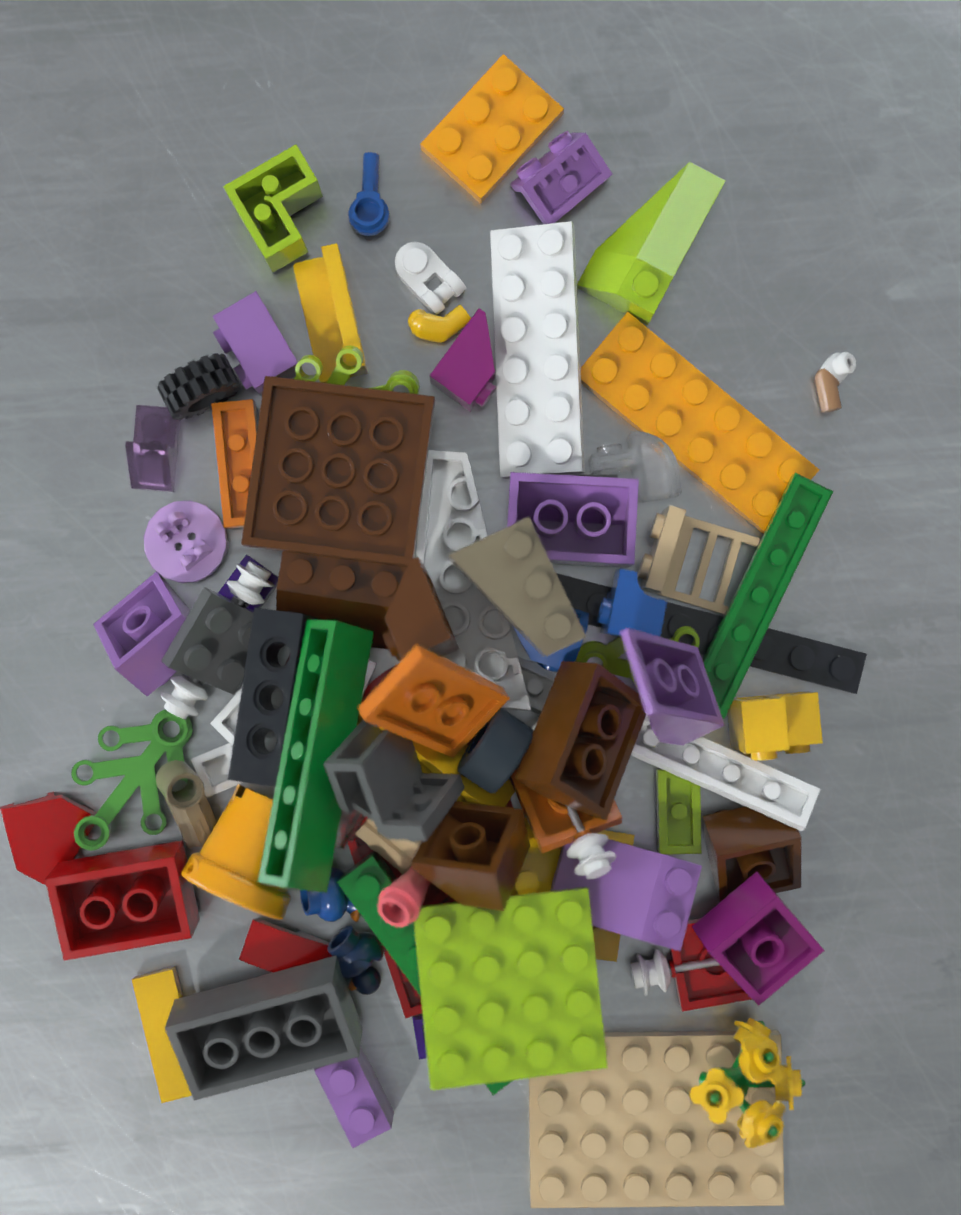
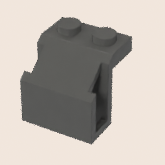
M364 719L324 763L340 808L348 814L355 809L375 822L378 833L387 839L409 840L411 842L427 841L465 789L460 774L423 773L412 740L386 729L380 733L379 726L369 723Z

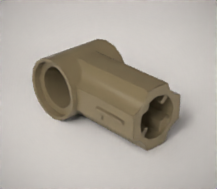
M179 760L167 762L157 773V787L164 795L187 848L203 847L217 823L204 793V784L187 763ZM182 778H188L187 784L183 789L176 792L172 791L175 782Z

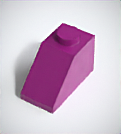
M478 308L429 375L433 386L469 412L473 410L476 404L483 407L497 388L492 384L495 380V368L486 313Z

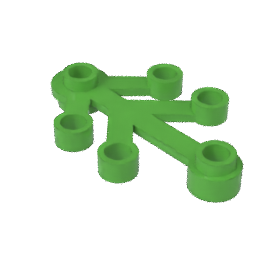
M165 709L154 716L151 724L121 729L117 726H107L99 732L98 743L106 751H115L125 743L151 742L140 756L95 763L85 759L73 766L71 771L72 779L75 783L82 786L89 785L96 779L125 775L96 815L86 816L76 825L74 838L81 848L93 851L106 844L111 832L109 824L139 785L144 813L141 818V828L149 835H157L165 829L167 817L160 808L154 765L165 751L168 762L173 760L184 762L182 747L190 740L193 730L189 717L182 719ZM174 721L179 725L180 731L177 736L168 737L164 734L163 727L166 722ZM109 730L116 731L119 735V742L115 746H108L104 743V734ZM83 764L89 765L93 770L92 778L86 781L81 780L77 775L79 766ZM182 778L179 780H183L187 783L188 778ZM151 814L159 815L162 820L161 827L158 829L148 828L146 825L147 816ZM96 824L101 828V836L98 839H90L86 836L85 829L88 825Z

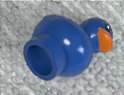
M332 867L327 893L300 890L301 904L306 916L317 914L325 921L335 922L347 912L354 922L359 921L360 913L337 883L344 873L342 870Z

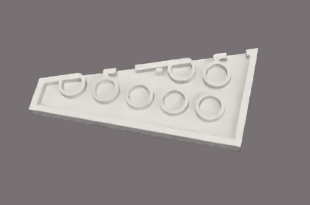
M429 450L418 527L416 557L420 558L429 572L459 646V650L442 657L502 686L510 697L501 707L502 709L531 711L510 622L448 559L449 554L488 536L468 454L465 452Z

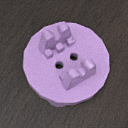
M191 500L175 501L160 508L149 520L144 534L145 554L152 568L164 578L183 584L198 582L212 575L222 564L229 550L227 531L220 517L206 505ZM191 533L196 535L194 540L189 539ZM179 543L182 544L180 551L176 549V545Z

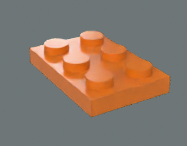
M416 644L358 707V710L365 721L454 758L510 697L502 686Z

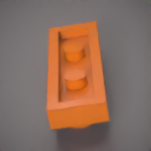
M253 399L211 403L223 523L226 529L244 527L258 429L256 403Z

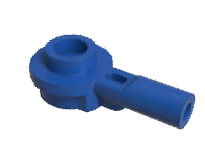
M367 152L363 155L362 191L356 194V199L350 205L348 212L349 222L353 229L359 234L366 236L377 235L382 232L388 225L390 218L388 206L378 193L380 156L374 152Z

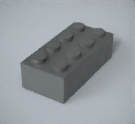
M337 955L175 999L165 1025L166 1033L194 1100L359 1057L363 1028L346 980L342 975Z

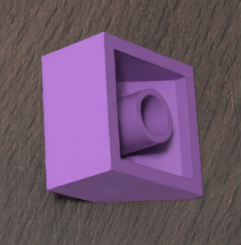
M156 571L97 620L93 626L115 670L145 696H149L159 686L167 683L171 676L177 672L168 668L161 660L188 616L190 609Z

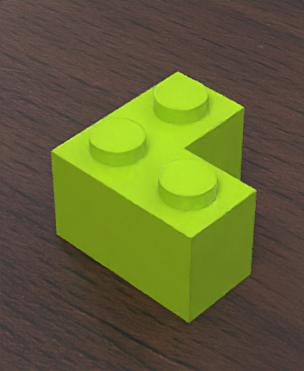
M297 144L223 186L272 272L308 253L303 238L290 216L323 197L316 176Z

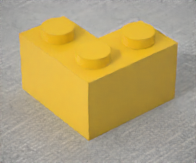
M806 691L734 698L727 713L731 749L742 752L744 756L751 757L753 761L777 759V751L785 750L786 754L810 752V744L823 743L818 692Z

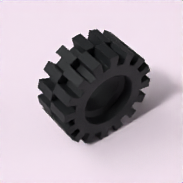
M214 353L210 357L208 355L202 356L196 362L192 360L188 362L187 366L176 368L174 370L175 373L167 374L164 377L165 380H161L158 383L159 386H157L174 420L189 419L195 414L197 416L203 414L209 408L212 410L211 403L226 402L229 400L227 397L234 396L237 393L236 391L241 388L237 376L223 353L220 355Z

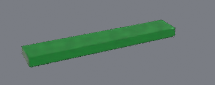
M797 473L791 476L703 659V664L722 719H725L834 492Z

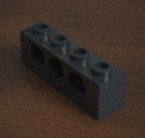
M254 608L228 780L276 787L307 620H317V618L300 613ZM287 645L290 650V658L284 666H281L278 662V653L283 646ZM279 687L283 692V702L278 709H275L271 702V696L274 690ZM270 730L275 733L277 738L276 746L271 752L265 746V737Z

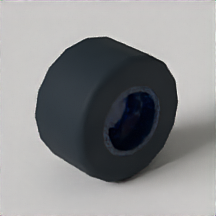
M501 708L474 736L459 762L458 772L488 793H495L509 779L524 757L532 741L533 729Z

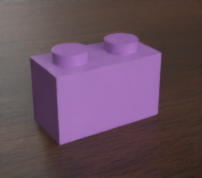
M257 291L213 315L219 327L213 334L225 354L233 351L240 364L234 367V370L246 390L253 386L259 395L262 396L265 376L292 379L296 376L295 368L298 361Z
M361 1045L359 1057L314 1069L352 1148L392 1128L394 1110Z

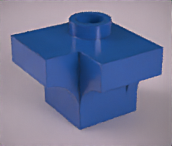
M621 568L617 569L614 573L611 591L608 592L607 598H602L598 614V623H602L600 633L622 637L620 632L629 628L660 637L667 600L653 598L645 594L638 584L637 572Z

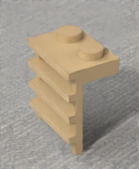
M669 505L662 511V514L656 513L649 535V537L654 538L650 554L644 553L637 575L638 578L642 579L640 588L645 592L654 593L668 599L725 615L728 606L723 604L741 543L757 547L760 538L685 516V509ZM695 528L708 533L688 595L675 591L692 532ZM719 535L731 539L716 593L713 602L701 599L699 596L716 539Z

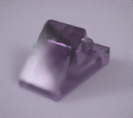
M136 405L133 442L125 441L132 489L174 492L180 420L172 419L167 407Z

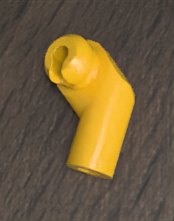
M460 304L444 317L417 309L409 315L408 326L419 339L442 343L464 328L471 317Z

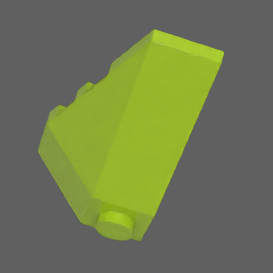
M692 162L686 164L594 251L577 283V288L624 314L629 312L641 323L648 326L726 180Z

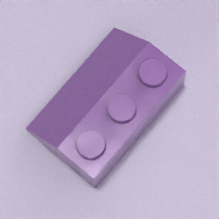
M510 472L507 527L529 517L550 562L553 564L629 568L635 564L639 479Z

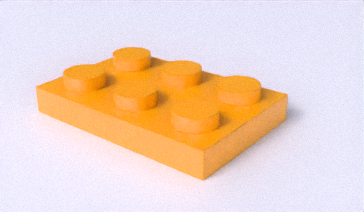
M503 54L420 143V147L439 167L479 203H482L562 117L564 108Z

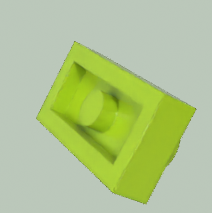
M656 769L657 852L664 855L702 854L700 786L663 769Z

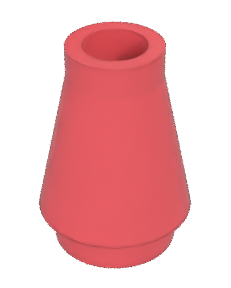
M411 866L406 873L380 893L378 903L380 916L388 924L395 927H404L416 921L431 882L416 872Z

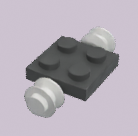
M251 561L248 562L246 567L240 564L236 565L241 573L238 581H227L231 593L235 595L232 599L206 587L203 588L161 660L168 668L187 675L172 676L170 680L175 686L173 692L160 695L166 701L164 708L179 718L186 719L188 715H199V712L194 707L198 699H208L206 690L202 686L203 683L234 695L244 679L254 610L248 607L249 604H264L265 601L260 595L263 587H274V584L268 580L271 573Z

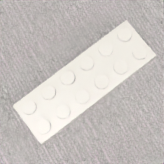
M572 221L490 230L500 477L508 479L510 478V472L555 475L585 473L575 226Z

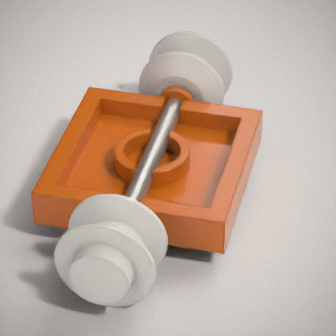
M539 717L533 718L525 724L534 731ZM515 770L510 776V781L541 854L572 843L567 851V855L569 858H579L580 864L575 868L576 875H586L587 879H595L608 873L611 870L610 864L616 859V855L614 852H604L603 846L608 842V837L604 834H598V832L622 824V815L615 800L612 803L607 819H599L541 796L516 780L517 770Z

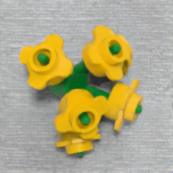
M749 1018L746 1023L743 1021L738 1022L737 1020L734 1022L738 1029L733 1039L741 1044L742 1049L732 1067L711 1068L708 1072L703 1071L699 1076V1085L693 1086L690 1091V1098L694 1104L701 1105L708 1112L710 1121L715 1124L724 1123L727 1120V1113L734 1106H739L743 1112L737 1122V1126L740 1129L739 1135L743 1139L746 1138L744 1144L747 1148H756L774 1142L781 1135L784 1128L781 1118L786 1107L780 1101H789V1110H794L793 1097H802V1087L805 1086V1080L801 1079L800 1069H792L791 1056H786V1065H780L778 1044L769 1038L772 1031L765 1026V1023L761 1020L756 1021ZM748 1088H775L776 1102L773 1105H770L766 1100H758L751 1105L744 1098L747 1095Z

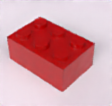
M183 840L57 863L46 877L45 882L64 961L192 938L200 916L193 884L181 875V871L187 863Z

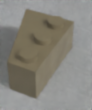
M529 517L449 554L448 559L505 616L542 657L549 656L586 638Z

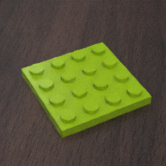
M587 887L510 895L504 911L465 906L459 902L423 905L421 907L419 916L414 921L431 1091L608 1068L589 890Z

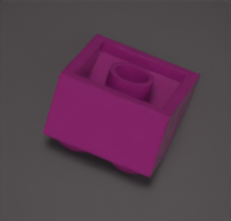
M758 872L754 873L692 926L709 954L758 1006L825 951Z

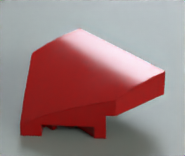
M54 791L47 793V796L17 805L11 803L1 806L0 810L16 870L46 885L45 879L57 863L73 860L81 848L74 838V830L78 822L86 816L96 815L97 812L61 794L55 796ZM90 824L86 827V836L89 835L95 824Z

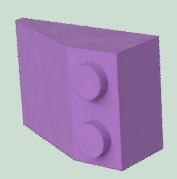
M629 628L620 632L647 716L650 720V726L659 742L683 746L725 726L698 647Z
M608 839V842L603 846L604 852H614L616 855V859L610 864L611 870L601 877L587 879L586 875L579 876L575 874V868L580 864L579 858H569L567 855V851L572 843L562 846L550 891L587 887L589 890L592 926L681 951L702 868L701 865Z

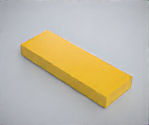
M176 966L135 976L132 979V984L161 1103L192 1096L165 1030L174 1000L183 997Z

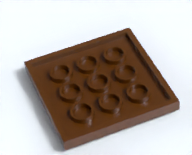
M265 376L241 545L407 567L409 561L415 557L435 397Z

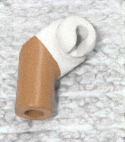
M849 352L834 353L829 356L815 375V385L821 413L832 412L842 408L838 386L848 374L853 373L856 369L855 357Z

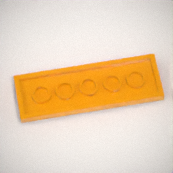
M629 312L623 316L581 367V384L762 534H764L791 476L797 473L812 480L820 470Z

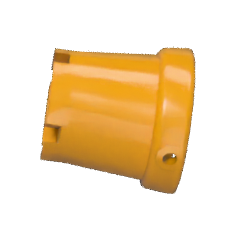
M237 784L229 803L199 853H194L190 856L181 871V875L196 886L231 903L261 915L281 920L285 917L291 901V895L288 893L289 888L258 882L273 799Z

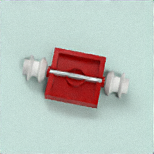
M700 919L688 920L681 951L670 949L671 960H668V963L666 957L659 950H655L654 957L651 960H644L640 953H637V962L630 963L634 988H643L645 996L648 995L649 987L658 985L666 993L671 983V978H675L679 1006L682 1012L752 1000L709 954L693 930L692 926Z

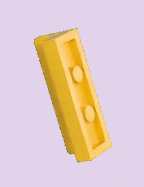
M337 243L322 246L323 257L296 262L293 265L314 356L320 359L323 365V371L318 378L321 383H327L336 367L338 353L343 347L349 345L357 347L363 354V363L356 373L351 374L349 378L368 374L343 260ZM346 353L342 356L343 362L346 365L354 366L357 364V359L353 354Z

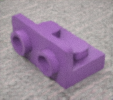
M569 131L561 133L548 144L550 151L539 160L536 157L530 159L516 171L519 177L511 182V187L515 192L523 194L543 224L557 222L613 175L586 133H569Z

